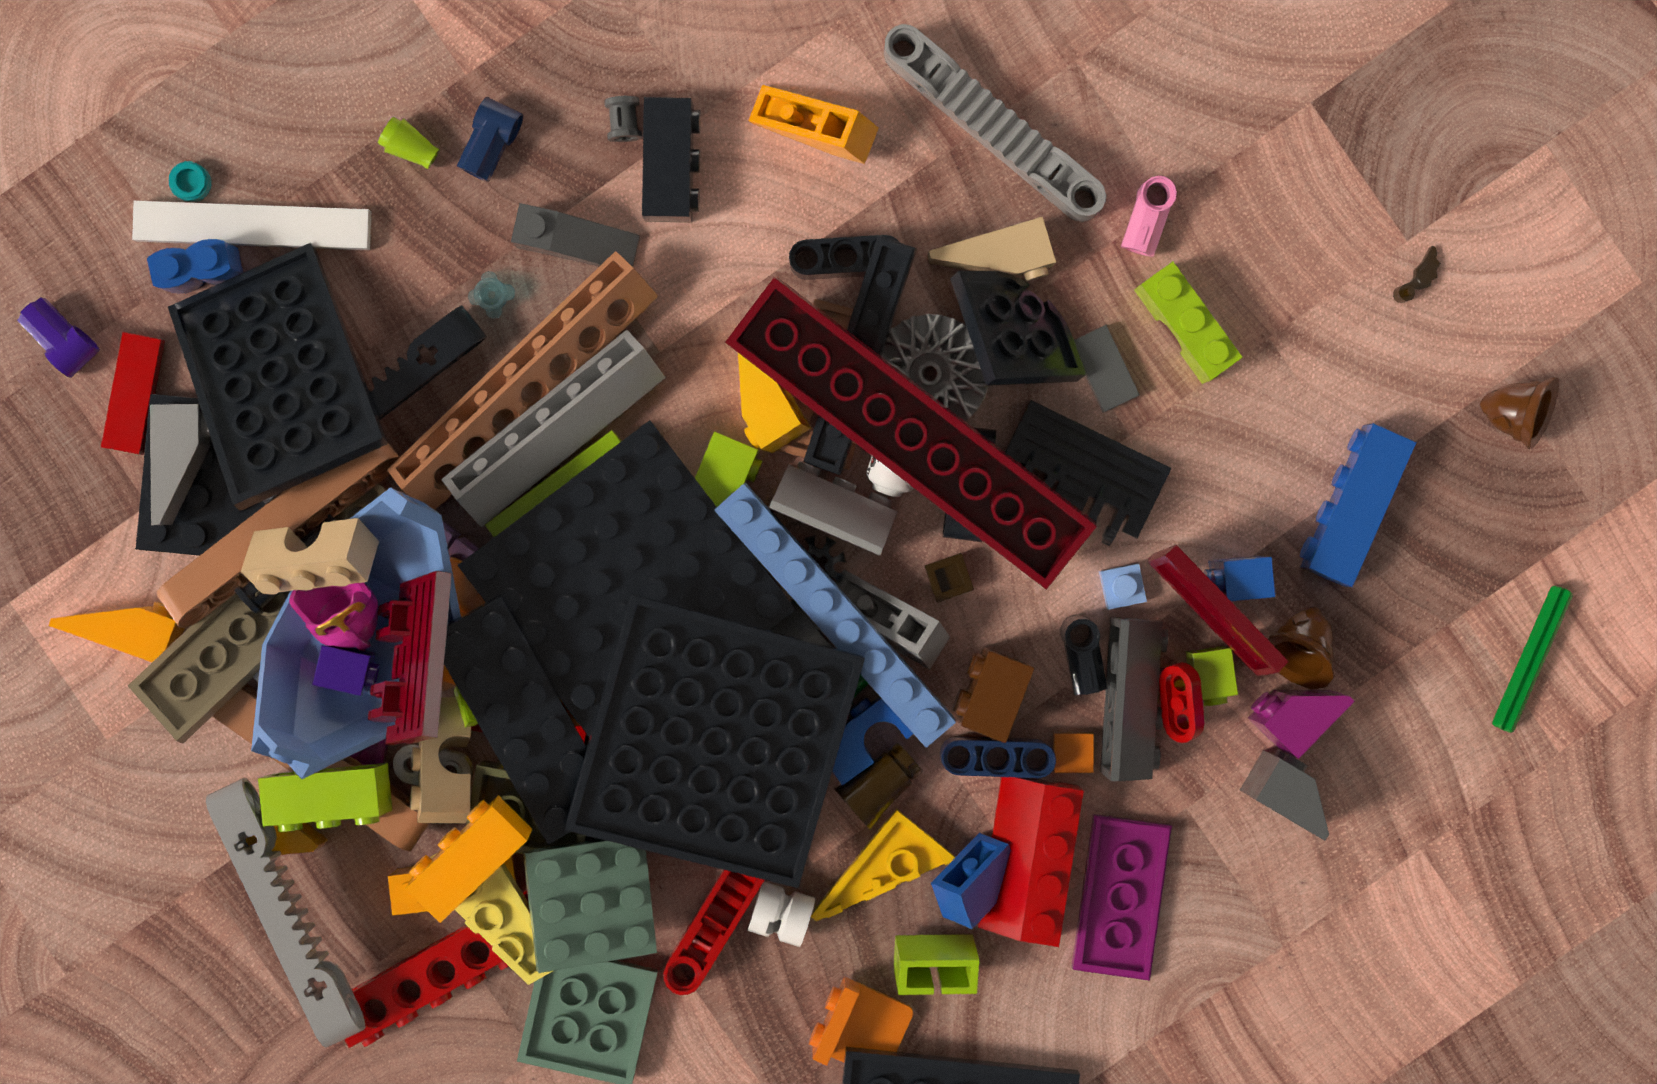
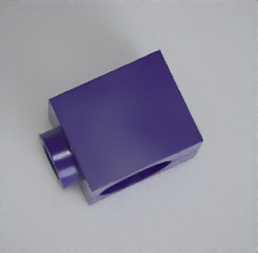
M321 645L312 685L361 696L367 692L368 687L377 682L380 664L374 663L376 653L366 650L361 651L357 648L342 649Z

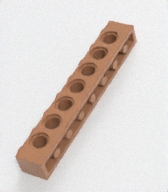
M615 251L403 453L387 471L407 495L426 503L435 510L452 494L441 480L605 348L611 341L616 339L639 314L648 308L658 295L641 275Z

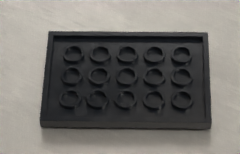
M311 243L168 306L232 503L238 510L241 511L388 444L318 252Z

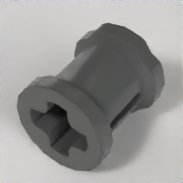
M615 96L605 99L604 105L605 108L609 109L611 131L607 133L608 141L632 142L642 139V131L638 130L636 107L640 105L639 97Z

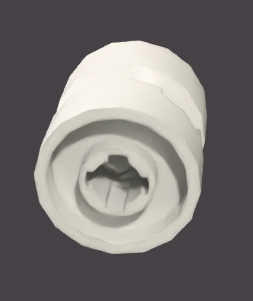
M763 882L750 919L748 931L766 937L776 933L778 934L779 941L800 947L810 921L815 898L796 891L789 896L785 894L783 887Z

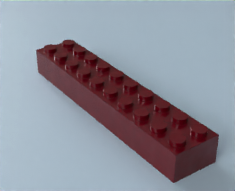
M774 277L725 341L736 352L1044 589H1048L1097 526L1090 517L779 277Z

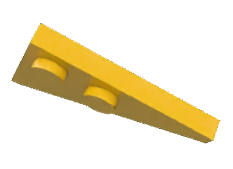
M896 808L812 911L811 918L816 922L823 918H830L863 900H870L894 889L905 881L910 882L921 877L920 875L943 864H949L955 858V855Z

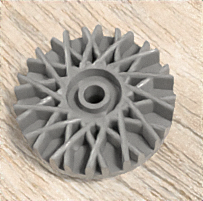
M926 314L912 316L908 320L901 321L895 328L890 329L881 357L964 421L968 420L982 404L988 386H986L967 327L950 317ZM928 366H934L937 369L938 375L933 381H927L924 378L923 373Z

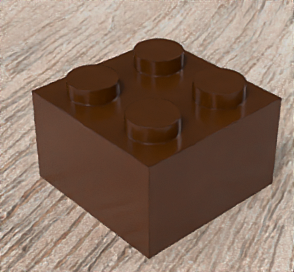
M984 646L981 654L974 652L966 672L971 677L967 690H959L952 711H955L957 715V722L964 728L1006 743L1035 668L1023 661Z

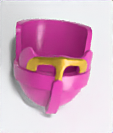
M364 582L348 584L347 586L313 588L307 591H292L289 598L291 607L306 623V628L320 643L342 649L358 648L361 651L371 646L369 639L373 636L378 624V600Z

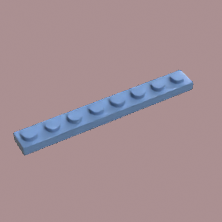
M746 482L715 509V512L837 649L858 654L865 658L861 670L862 677L926 748L956 723V718Z

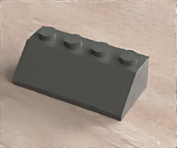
M1110 617L1106 672L1108 689L1105 690L1100 772L1110 781L1153 779V769L1158 770L1160 766L1161 752L1160 746H1155L1156 730L1161 731L1163 725L1161 707H1157L1158 691H1160L1159 677L1165 669L1160 668L1161 652H1166L1168 647V630L1162 629L1163 621Z

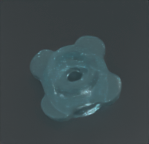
M488 271L482 274L481 280L477 283L475 289L469 292L468 299L472 305H479L485 309L488 317L498 318L502 315V308L506 302L514 299L515 289L510 284L504 285L497 279V275L494 272ZM491 291L495 292V297L492 299L488 297Z

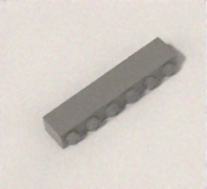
M626 330L441 480L459 504L482 527L524 492L528 491L551 470L559 466L582 445L590 441L593 436L609 423L622 415L625 410L646 393L650 392L666 377L643 346Z

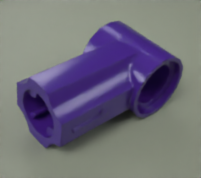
M40 297L38 300L29 303L20 312V317L17 321L46 350L44 354L48 361L69 378H72L100 351L97 344L85 332L76 326H72L46 298Z

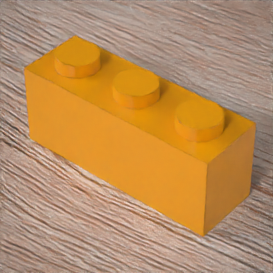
M499 795L489 804L482 800L467 815L466 818L470 822L460 832L454 827L437 844L441 850L432 859L427 855L423 856L409 871L413 877L405 889L440 923L526 843L532 832V828Z

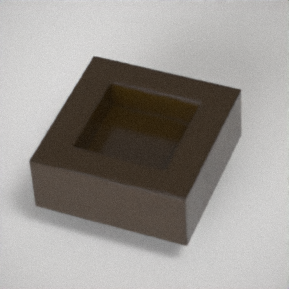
M962 553L924 565L937 603L974 590Z

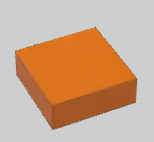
M1053 732V752L1056 757L1053 772L1094 773V734Z

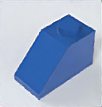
M978 833L931 882L944 918L973 929L997 903L1011 851L1009 844Z

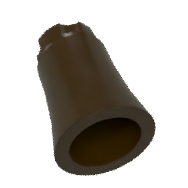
M897 743L887 753L884 751L880 754L872 765L844 785H838L834 790L870 830L885 810L913 784L911 780L920 775L923 770L907 751Z

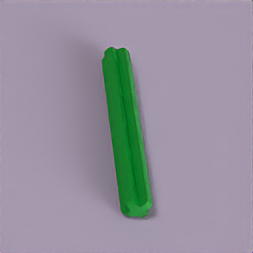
M1552 586L1493 718L1492 725L1509 733L1515 731L1573 598V593L1559 586Z

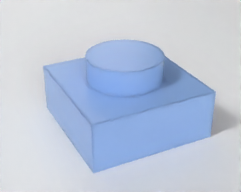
M1138 563L1099 571L1106 609L1110 610L1147 602Z

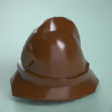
M1552 377L1542 382L1533 380L1531 383H1515L1502 386L1498 390L1486 394L1480 402V408L1498 430L1512 436L1515 441L1522 442L1527 449H1533L1546 431L1554 412L1559 393V378Z
M1310 607L1308 610L1294 614L1273 635L1269 636L1268 640L1289 661L1279 674L1291 683L1313 690L1327 687L1335 677L1332 666L1334 661L1333 632L1331 624L1322 615L1319 608Z

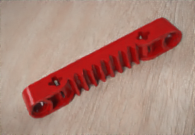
M727 870L722 871L668 959L663 976L666 987L672 993L689 995L698 989L763 884V879ZM680 963H686L693 968L695 975L688 980L680 979L676 976L674 967Z

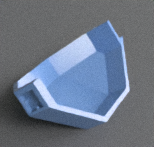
M389 488L350 518H359L379 541L368 582H364L377 598L378 606L392 600L399 601L400 584L434 571L452 573L442 516L426 503L393 488ZM453 573L451 575L447 624L461 617ZM290 591L262 644L251 751L288 764L301 779H304L385 739L387 726L395 725V722L381 723L368 720V712L372 709L380 708L382 705V698L370 695L371 687H368L366 693L358 696L312 685L321 645L323 644L310 633L305 626L306 623L291 607L289 598L292 591ZM378 616L376 630L389 626V619ZM375 630L373 636L369 639L371 646L366 651L376 653L374 663L380 664L376 684L384 681H394L391 680L394 646L402 644L403 641L396 643L376 641Z

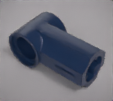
M485 97L476 111L472 124L474 130L457 167L489 183L506 146H510L516 139L522 126L524 115L498 101Z

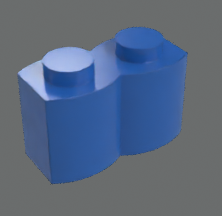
M219 239L201 240L192 244L186 250L181 248L162 249L147 258L153 286L177 294L193 292L206 283L217 285L244 273L238 248Z

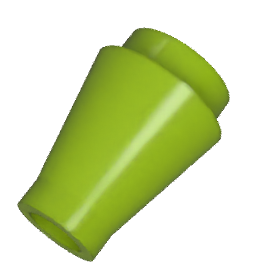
M394 116L389 120L378 140V144L385 148V153L419 164L426 169L431 167L440 151L439 148L432 145L407 120L403 118L400 121Z

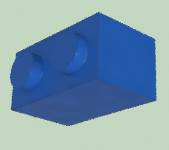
M1249 556L1208 560L1209 569H1205L1204 574L1230 601L1275 597L1272 557Z

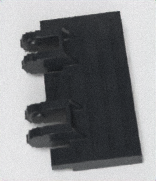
M1032 400L1029 401L1005 451L1018 463L1023 464V467L1031 473L1035 470L1045 475L1043 482L1052 488L1055 481H1058L1059 483L1055 491L1080 511H1083L1089 497L1093 498L1094 500L1086 515L1095 524L1104 504L1115 509L1112 519L1102 535L1101 543L1108 546L1115 539L1126 515L1129 517L1122 532L1138 539L1172 469Z

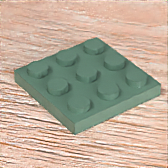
M598 839L523 851L535 962L538 973L657 953L646 850Z
M614 960L556 970L534 982L517 1062L614 1084H633L659 969Z

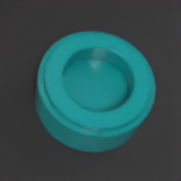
M181 162L174 166L169 174L168 181L172 193L186 202L201 201L211 190L212 180L209 172L195 162Z

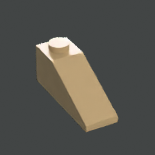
M1043 217L930 250L927 255L929 264L969 271H999L1016 277L1025 276L1026 282L1049 275L1047 269L1056 263Z

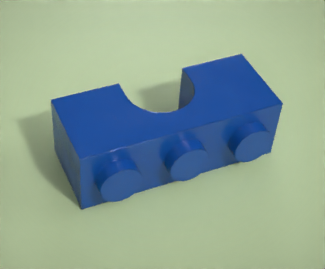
M880 696L872 702L865 698L850 709L849 713L852 717L847 719L832 771L842 785L874 763V758L864 745V736L870 726L878 722H889L897 726L906 739L913 735L910 729Z

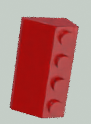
M1001 777L991 838L1009 844L1011 851L997 903L981 919L977 925L978 928L1022 942L1059 947L1084 790L1079 785L1038 778Z

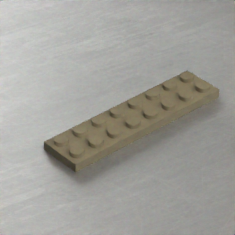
M378 483L335 516L334 519L336 521L350 519L383 494L386 489ZM290 591L286 593L280 592L263 607L264 613L260 616H257L237 594H234L202 620L190 626L128 685L132 692L177 742L184 744L260 670L262 644ZM256 592L255 596L257 597L261 592Z

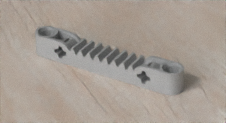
M901 24L888 32L885 38L884 58L887 65L1069 218L1085 222L1091 220L1100 212L1106 202V192L1098 179L1065 152L1054 147L1052 142L1043 139L1040 132L1031 129L1028 122L1018 118L1016 113L1006 108L1000 99L994 98L991 91L982 88L979 81L970 78L967 71L961 69L946 52L917 28ZM899 41H907L914 47V52L906 57L899 56L893 50V46ZM1057 169L1059 172L1052 180H1049V177ZM1081 190L1089 192L1094 200L1093 207L1085 209L1078 206L1074 198L1075 193Z
M242 778L207 795L206 805L210 817L318 1041L326 1048L365 1029L364 1016L343 971L337 964L331 961H324L329 955L328 951L316 950L315 947L322 941L321 936L310 937L308 934L316 925L314 922L303 923L302 918L309 911L307 908L296 909L295 904L302 896L301 894H289L288 892L295 884L294 879L283 880L281 877L287 871V865L276 866L274 863L281 855V852L272 851L277 838L274 826L263 827L260 797L255 787L247 778ZM255 835L257 843L248 846L246 838ZM325 981L327 987L316 988L314 982Z

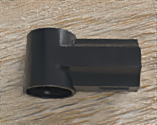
M1083 615L1067 617L1060 627V636L1065 646L1073 694L1088 695L1108 689L1099 644L1100 632L1098 626ZM1079 624L1087 625L1089 628L1088 638L1082 643H1073L1070 638L1072 629Z

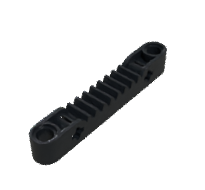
M463 305L452 310L413 340L407 351V360L402 357L397 358L400 370L395 371L387 366L384 368L387 380L383 381L376 376L371 378L374 389L372 391L369 390L379 420L395 410L487 338V335ZM426 347L427 350L432 351L436 348L438 352L434 357L437 362L432 366L427 362L420 365L418 361L422 358L421 349ZM278 493L270 498H267L263 500V502L265 504H268L281 493Z

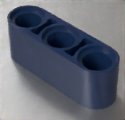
M955 736L945 740L939 752L940 760L945 769L951 774L958 776L1042 778L1049 775L1056 764L1055 753L1045 742L1029 738H1008L1007 742L1003 743L990 737ZM955 746L967 748L969 755L966 762L957 766L949 763L947 756L951 748ZM995 747H1002L1007 751L1005 763L998 767L989 765L987 763L989 751ZM1033 749H1043L1046 752L1044 764L1039 768L1029 767L1026 762L1028 753Z

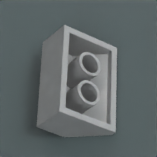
M799 461L797 468L788 465L769 508L875 554H881L898 512L890 508L893 501L871 492L869 499L854 493L856 485L838 477L834 478L833 483L818 477L821 470Z

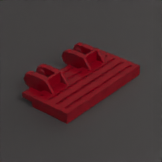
M1177 544L1155 552L1148 558V563L1257 676L1279 673L1289 662Z
M434 571L400 584L399 601L392 600L378 606V616L389 619V626L376 630L375 640L388 643L403 641L402 644L394 646L391 678L394 681H384L371 685L370 691L371 696L382 698V705L380 708L372 709L368 712V720L381 723L395 722V725L387 726L386 744H412L438 738L452 573Z

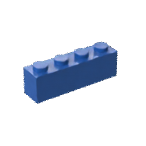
M1374 423L1363 425L1361 429L1357 428L1354 431L1347 446V450L1351 451L1345 465L1341 464L1332 479L1331 485L1335 489L1330 501L1325 500L1318 510L1316 522L1319 525L1314 537L1309 536L1301 549L1300 557L1303 558V562L1300 568L1341 586L1353 587L1417 442Z

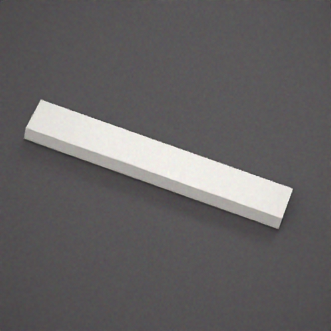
M134 201L132 240L136 242L194 244L201 240L219 239L231 245L299 248L311 243L313 247L320 249L370 250L372 211L369 209Z

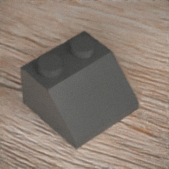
M1279 749L1275 755L1263 750L1240 791L1326 841L1329 831L1316 780L1304 773L1308 766Z

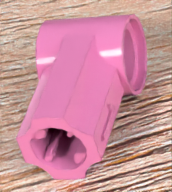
M1165 176L1151 177L1139 187L1136 203L1121 244L1122 248L1140 255L1154 257L1170 207L1176 200V187L1170 179ZM1156 185L1164 190L1166 198L1163 205L1156 206L1149 202L1147 198L1149 186Z

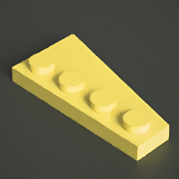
M503 863L455 911L466 920L465 924L475 934L479 933L493 946L492 950L529 985L553 971L538 973L536 970L529 902Z

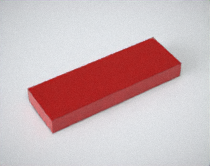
M122 332L101 442L102 448L144 455L150 395L156 392L165 340Z

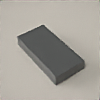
M1107 325L1074 340L1086 372L1085 377L1103 413L1140 395Z

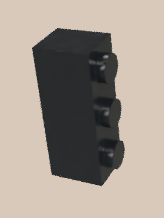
M644 97L642 217L645 222L692 223V212H699V188L692 187L693 173H700V149H693V134H700L701 112L700 110H694L691 98Z

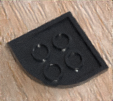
M958 271L950 278L986 386L1077 382L1086 376L1078 349L1066 321L1049 299L1043 303L1036 294L1027 289L1030 285L1028 282L1014 275L999 271Z

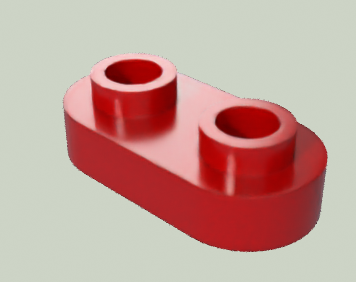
M1179 662L1165 668L1161 672L1159 688L1164 729L1172 740L1186 743L1202 734L1205 721L1200 676L1190 664Z

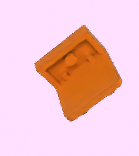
M844 976L840 987L834 986L828 996L825 1009L829 1011L823 1024L817 1022L811 1034L809 1045L813 1046L812 1059L826 1066L831 1057L844 1063L846 1047L897 1052L913 1017L912 1007Z

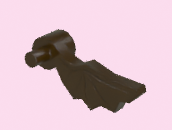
M1435 246L1428 248L1422 262L1413 270L1412 280L1395 288L1393 298L1396 302L1405 303L1412 300L1415 296V290L1431 286L1432 280L1438 278L1436 270L1441 263L1436 258L1437 250Z

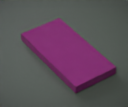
M1093 814L1071 965L1073 970L1150 981L1172 830L1170 824Z

